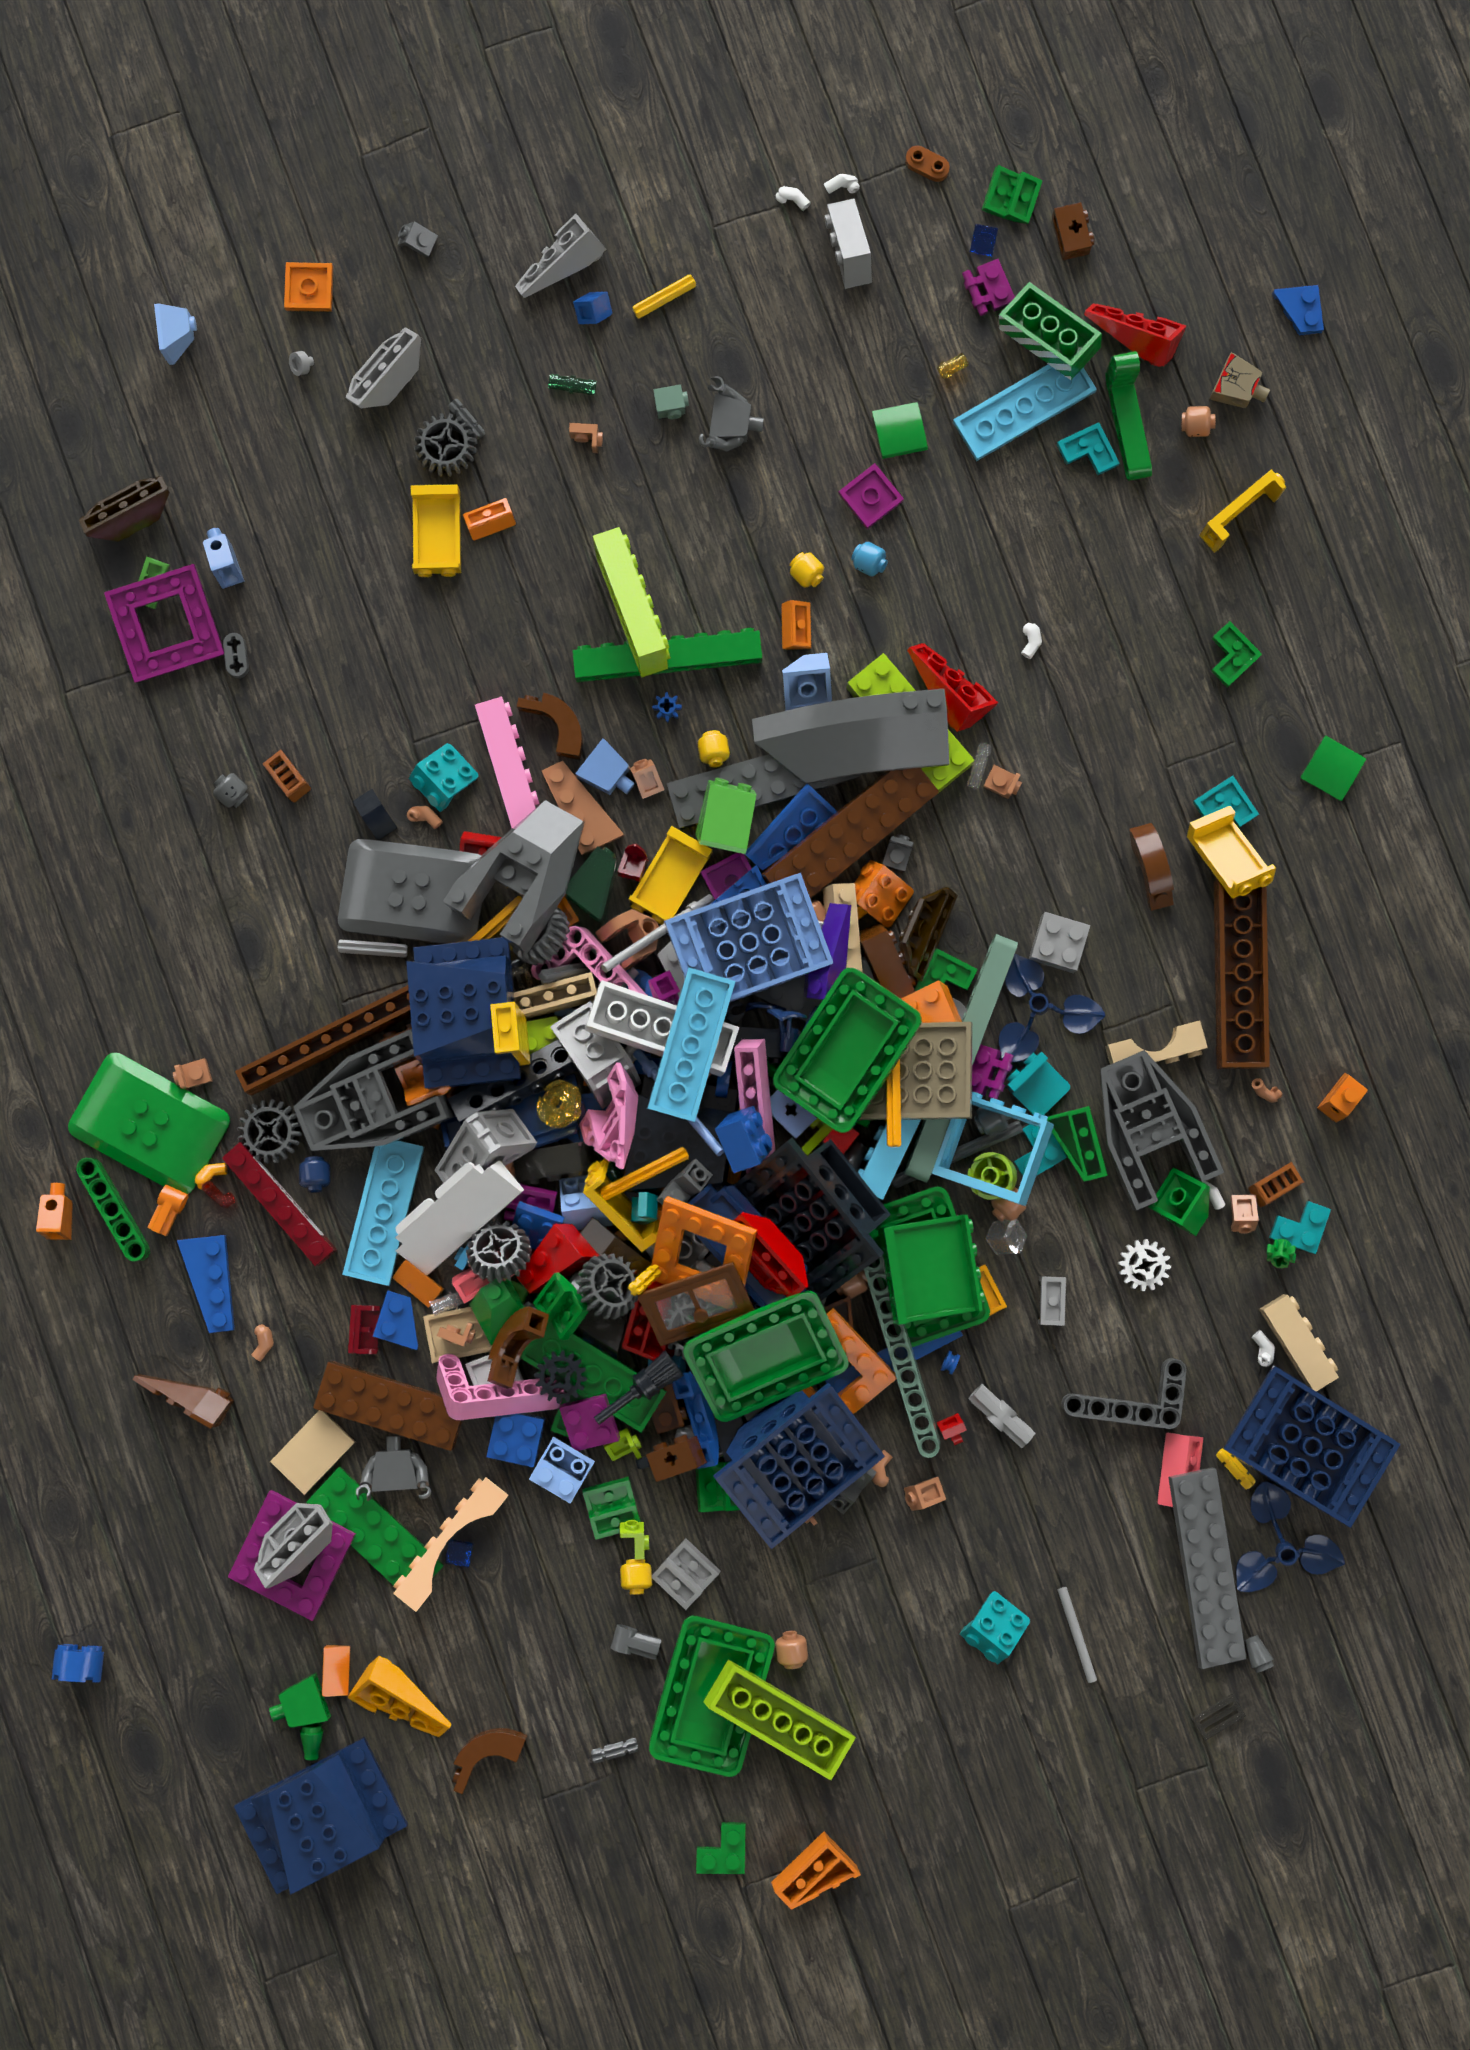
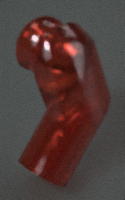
M206 1181L202 1185V1190L222 1208H229L230 1205L235 1203V1197L231 1192H227L224 1195L211 1181Z

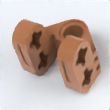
M631 909L607 922L595 934L599 941L604 943L617 936L623 930L628 929V935L634 944L658 928L659 925L653 918ZM658 939L620 964L625 971L629 970L654 952Z

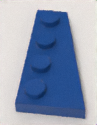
M806 784L747 849L745 855L761 870H764L783 857L787 851L799 844L837 811L809 784Z
M226 1235L177 1240L209 1333L235 1330Z

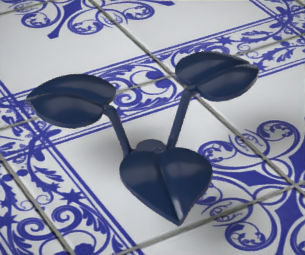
M1014 954L1005 978L1006 986L1009 992L1016 997H1023L1029 993L1031 996L1029 1006L1032 1013L1026 1028L1019 1022H1012L1001 1030L999 1046L1002 1052V1060L1005 1052L1014 1055L1012 1062H1019L1027 1059L1037 1050L1039 1037L1035 1032L1029 1030L1035 1016L1044 1015L1048 1009L1064 1014V1026L1075 1034H1083L1092 1030L1104 1019L1105 1013L1099 1004L1083 995H1072L1066 998L1064 1002L1065 1010H1061L1052 1003H1048V999L1044 994H1036L1032 991L1039 989L1044 982V972L1041 966L1033 960Z
M763 1002L747 1003L746 1012L757 1008H768L767 1012L779 1019L781 1038L779 1051L789 1052L800 1036L798 1034L799 1029L791 1028L792 1017L807 1019V1016L795 1011H787V1008L776 1004ZM819 1006L813 1008L804 1028ZM787 1019V1027L784 1029L783 1020Z
M1264 1481L1257 1486L1250 1502L1252 1515L1260 1523H1267L1272 1520L1280 1543L1275 1548L1276 1557L1265 1559L1264 1555L1257 1551L1247 1552L1240 1557L1236 1566V1587L1238 1591L1252 1592L1271 1585L1277 1576V1569L1270 1563L1271 1561L1281 1562L1283 1565L1290 1566L1300 1557L1303 1568L1307 1572L1316 1575L1327 1573L1345 1565L1344 1557L1338 1546L1330 1538L1321 1534L1309 1535L1304 1542L1305 1548L1301 1547L1296 1551L1290 1542L1284 1540L1276 1519L1286 1517L1291 1509V1501L1288 1494L1282 1488L1268 1481Z

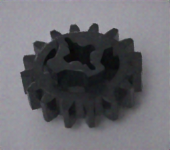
M562 1350L558 1356L555 1351H552V1358L545 1355L543 1357L545 1364L538 1363L537 1367L541 1372H535L534 1376L540 1378V1380L535 1385L543 1387L540 1392L541 1395L546 1392L549 1394L548 1401L556 1397L558 1404H560L562 1398H565L568 1403L571 1400L570 1395H573L575 1398L579 1396L577 1389L584 1390L585 1386L581 1384V1381H587V1376L582 1375L586 1371V1367L579 1366L582 1359L579 1358L575 1361L573 1359V1352L568 1357L565 1356V1350ZM556 1361H565L569 1364L566 1366L558 1365ZM546 1369L551 1373L550 1380L547 1383L545 1380ZM569 1370L564 1378L565 1382L561 1379L553 1383L558 1375L557 1371L561 1374ZM576 1370L577 1382L574 1385L571 1375ZM563 1388L566 1392H557L553 1389Z

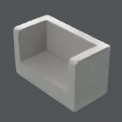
M1039 1276L1041 1291L1040 1319H1038V1324L1065 1326L1066 1277Z

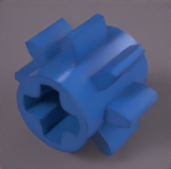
M668 692L665 693L663 698L656 696L658 705H653L652 709L655 711L659 710L656 716L657 719L663 717L667 723H669V718L671 717L678 719L676 710L682 709V705L675 704L678 696L671 698L668 696ZM665 703H669L671 707L669 712H665L663 708Z

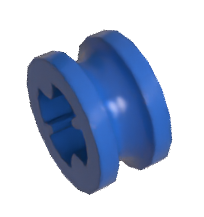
M949 1350L941 1370H948L949 1374L952 1375L960 1355H953L952 1351Z

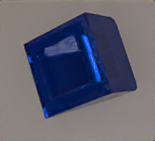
M975 224L970 252L992 256L998 228Z
M450 1539L446 1563L470 1567L474 1543Z

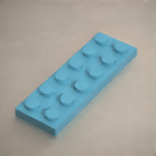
M1048 364L953 419V424L975 460L978 461L1092 395L1097 389L1084 367L1070 380Z
M688 967L647 1107L648 1109L695 1122L735 981Z
M398 1140L387 1145L374 1147L342 1275L390 1286L398 1255L396 1250L400 1247L401 1243L395 1238L398 1235L396 1226L408 1215L425 1147Z

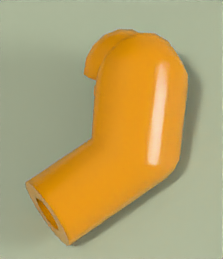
M227 1164L205 1165L195 1177L197 1187L201 1190L207 1189L213 1176L226 1175L228 1173Z

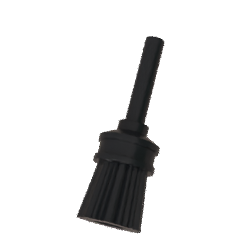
M666 1350L648 1367L642 1368L636 1375H632L633 1385L629 1387L630 1390L594 1416L599 1425L635 1398L640 1399L644 1397L651 1400L654 1395L661 1393L660 1389L684 1376Z

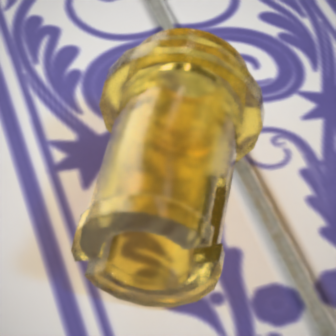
M960 353L946 362H940L937 369L943 379L946 377L949 379L952 374L967 367L969 364L965 355Z

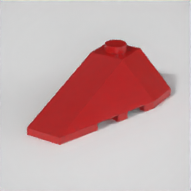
M1095 303L1085 310L1084 315L1131 351H1136L1139 357L1158 367H1164L1172 359L1186 329V325L1166 318L1157 317L1156 321L1144 319V314L1136 312V314L1125 315L1121 309Z
M924 643L909 647L907 650L927 689H945L947 721L949 726L957 732L972 727L998 704L983 686L977 682L974 685L963 677L964 672L960 669L957 671L951 669L946 665L947 661L945 658Z

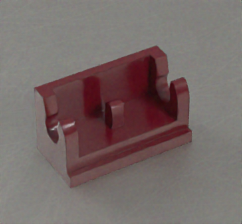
M351 1305L348 1353L378 1354L379 1338L373 1337V1332L381 1306Z

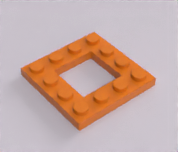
M667 1196L663 1201L651 1266L654 1264L658 1265V1269L661 1271V1275L655 1281L665 1285L701 1273L698 1270L678 1263L684 1231L686 1230L726 1245L723 1265L734 1262L745 1287L757 1230ZM726 1279L693 1289L695 1296L700 1299L702 1298L705 1301L729 1310L738 1307Z
M833 1308L827 1313L829 1320L848 1357V1361L861 1374L838 1393L845 1405L854 1414L897 1378L895 1372ZM812 1387L801 1390L809 1398L816 1393Z

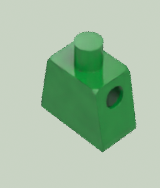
M317 1672L282 1691L279 1694L281 1704L269 1708L272 1720L275 1722L286 1718L289 1728L325 1722L331 1717L325 1697H322V1687Z

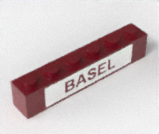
M239 1142L222 1159L315 1266H320L337 1249L263 1163L255 1159V1154L249 1152L250 1148H246L243 1146L244 1143Z

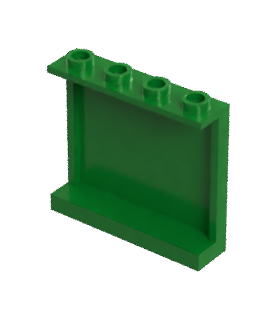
M968 1215L950 1216L878 1228L881 1248L884 1252L883 1261L893 1324L901 1325L912 1321L972 1311H983L982 1305L985 1304L983 1291H980L978 1281H981V1273L975 1263L977 1248L975 1243H972L973 1223L968 1218Z

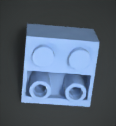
M588 1175L559 1179L562 1216L565 1217L564 1224H573L577 1230H582L593 1217L605 1227L613 1226V1223L583 1193L585 1179Z
M553 1437L529 1480L571 1504L595 1461Z

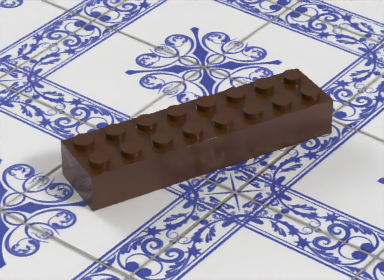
M921 768L886 771L761 875L770 884L801 873L811 898L937 795L939 791Z
M1216 879L1214 881L1217 1069H1266L1270 1067L1267 886H1260L1253 889L1247 895L1231 898L1220 881Z

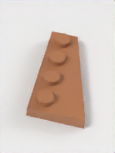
M563 761L542 770L558 807L584 821L578 846L582 856L624 836L622 831Z

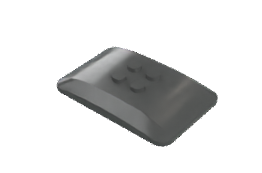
M357 839L350 844L348 850L338 924L344 931L437 944L466 942L478 932L482 904L470 921L451 910L443 900L455 881L482 855L426 846Z

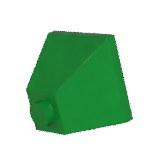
M1173 1167L1156 1194L1158 1201L1150 1204L1148 1208L1177 1227L1196 1236L1208 1218L1210 1187Z
M503 1278L501 1284L495 1279L492 1283L482 1287L469 1304L490 1345H493L497 1334L509 1317L525 1307L512 1282L507 1280V1278Z

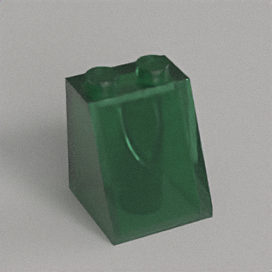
M597 846L569 881L565 897L603 925L611 900L618 864L616 855L607 847H604L602 850Z

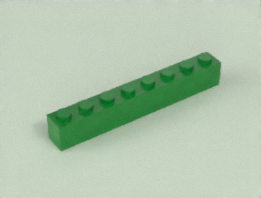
M744 628L737 633L723 630L717 632V635L709 636L708 633L694 634V637L684 638L683 635L670 637L671 640H667L670 659L667 660L668 669L654 674L762 663L760 631H754V628ZM625 641L624 645L603 643L601 647L591 648V645L578 646L577 650H572L577 683L641 676L628 641Z

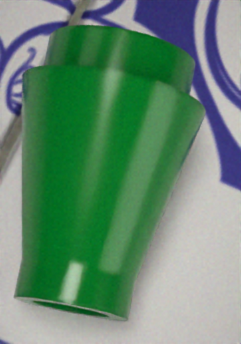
M321 1723L303 1725L302 1729H300L304 1759L317 1760L319 1758V1750L324 1733Z

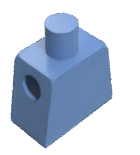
M219 528L208 530V539L203 541L211 571L222 589L244 582L235 552L227 536L222 534Z
M603 738L575 773L581 781L609 795L612 794L616 787L627 795L635 785L633 781L625 776L630 770L629 765Z

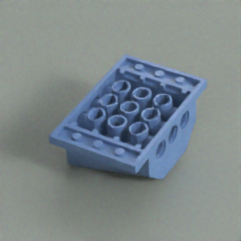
M801 873L664 921L684 978L689 967L735 981L730 1002L778 986L833 964Z

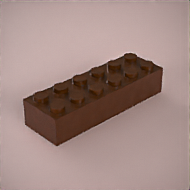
M335 1361L327 1363L313 1407L323 1412L452 1451L455 1447L463 1420H455L449 1417L441 1394Z

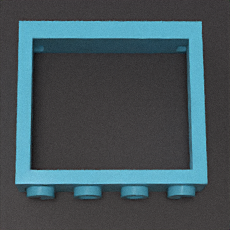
M972 1092V1105L1040 1127L1018 1192L1016 1193L949 1169L967 1119L950 1120L932 1174L1026 1206L1054 1124L1047 1121L1048 1117L1040 1113L1034 1112V1115L1031 1116L1025 1114L1026 1109L1012 1105L1010 1109L1004 1107L1005 1102L991 1098L989 1102L982 1099L983 1095Z

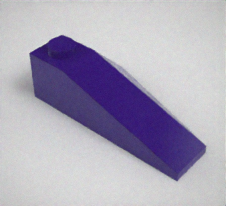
M829 904L821 930L833 964L805 975L804 997L823 1000L840 973L846 969L851 905Z

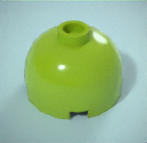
M995 1152L983 1153L977 1156L968 1170V1176L1011 1191L1015 1188L1017 1182V1170L1013 1162L1005 1155ZM971 1188L975 1194H978L980 1197L984 1199H1002L1000 1197Z

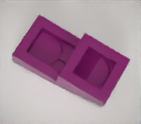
M670 970L648 981L653 998L677 1006L679 1000L677 993L680 990Z

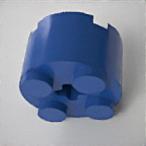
M77 1644L58 1645L54 1651L51 1679L69 1682H86V1680L101 1682L104 1659L102 1646H82V1650H80Z

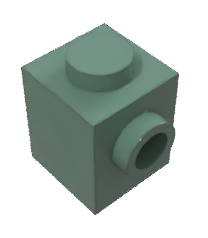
M681 384L653 389L658 419L666 417L668 419H677L685 414V406H689L687 391L682 392Z

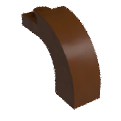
M544 692L542 702L538 701L539 698L525 695L524 698L518 697V711L548 717L557 725L559 729L556 748L557 756L580 760L583 737L580 724L572 709L561 699Z
M1152 823L1130 828L1131 846L1143 872L1150 910L1174 905L1172 895L1174 887L1170 867L1155 827Z
M528 1306L516 1311L509 1317L497 1334L489 1353L488 1360L492 1361L488 1382L506 1389L513 1387L519 1359L531 1341L544 1337L549 1314Z
M495 1728L481 1732L471 1738L463 1746L454 1761V1764L462 1767V1769L457 1768L452 1782L456 1783L453 1791L463 1794L473 1767L484 1757L496 1755L517 1762L527 1735L513 1729Z

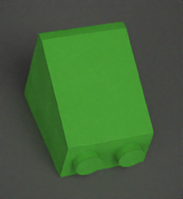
M715 778V781L708 780L695 833L699 844L746 854L757 795L752 790V786L738 783V786L730 785L729 781Z

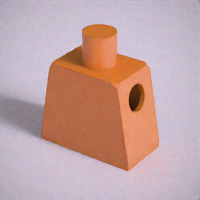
M1344 1073L1317 1108L1337 1123L1352 1112L1368 1089L1350 1075Z
M51 1183L50 1195H41L36 1232L46 1239L71 1240L73 1203L72 1200L65 1196L64 1183Z

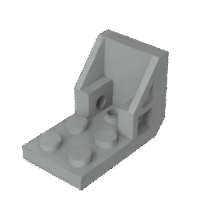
M589 1001L550 1027L575 1063L601 1108L604 1109L613 1099L607 1077L616 1062L622 1064L632 1079L635 1088L641 1085L642 1082L634 1064L619 1042L584 1030L593 1005Z
M513 1109L476 1112L465 1119L435 1168V1172L444 1183L468 1162L473 1163L475 1166L480 1164L484 1170L499 1160L506 1166L533 1150L537 1142Z

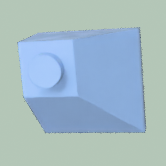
M154 304L159 350L168 364L173 365L194 340L193 331H197L196 320L194 316L191 317L189 311L185 308Z
M827 653L803 655L782 670L786 711L832 701L830 666Z

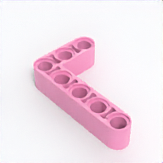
M569 927L570 932L566 935L568 940L562 944L565 950L564 958L559 959L558 955H553L551 961L546 960L544 963L547 964L548 968L568 965L578 956L600 982L603 980L618 986L626 983L628 989L647 995L620 964L612 969L611 977L608 978L605 975L601 965L613 956L584 927ZM579 931L582 938L579 943H576L574 936ZM593 948L597 951L595 960H591L589 955ZM532 964L531 972L533 977L541 980L538 974L541 973L543 965L538 964L535 966Z
M444 1354L439 1358L436 1379L447 1413L452 1419L467 1420L554 1410L560 1406L556 1401V1397L548 1401L549 1394L547 1392L543 1395L540 1394L543 1387L535 1385L540 1378L514 1381L513 1387L510 1389L495 1384L469 1386L460 1359L457 1356ZM550 1377L545 1378L546 1383L550 1380ZM554 1388V1389H553L554 1391H557V1392H564V1389H563V1388Z

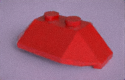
M742 1212L733 1220L757 1230L749 1271L765 1289L789 1297L799 1294L808 1287L803 1255L771 1219Z

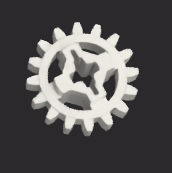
M1144 1239L1142 1245L1138 1240H1135V1247L1126 1245L1128 1252L1120 1253L1124 1261L1118 1262V1265L1123 1266L1124 1269L1119 1271V1274H1126L1127 1277L1124 1279V1282L1132 1281L1131 1288L1135 1289L1140 1285V1290L1145 1291L1148 1285L1150 1290H1155L1154 1283L1162 1286L1161 1278L1169 1277L1165 1273V1269H1170L1171 1266L1165 1264V1261L1170 1259V1256L1162 1255L1165 1248L1157 1249L1158 1242L1154 1241L1150 1246L1148 1239ZM1144 1249L1151 1250L1156 1254V1257L1148 1256ZM1135 1254L1136 1258L1133 1264L1129 1265L1131 1256ZM1142 1259L1154 1262L1146 1267L1147 1271L1145 1269H1135V1267L1142 1264ZM1160 1265L1159 1271L1154 1277L1153 1272L1156 1266ZM1138 1273L1142 1275L1144 1281L1136 1279L1132 1274Z

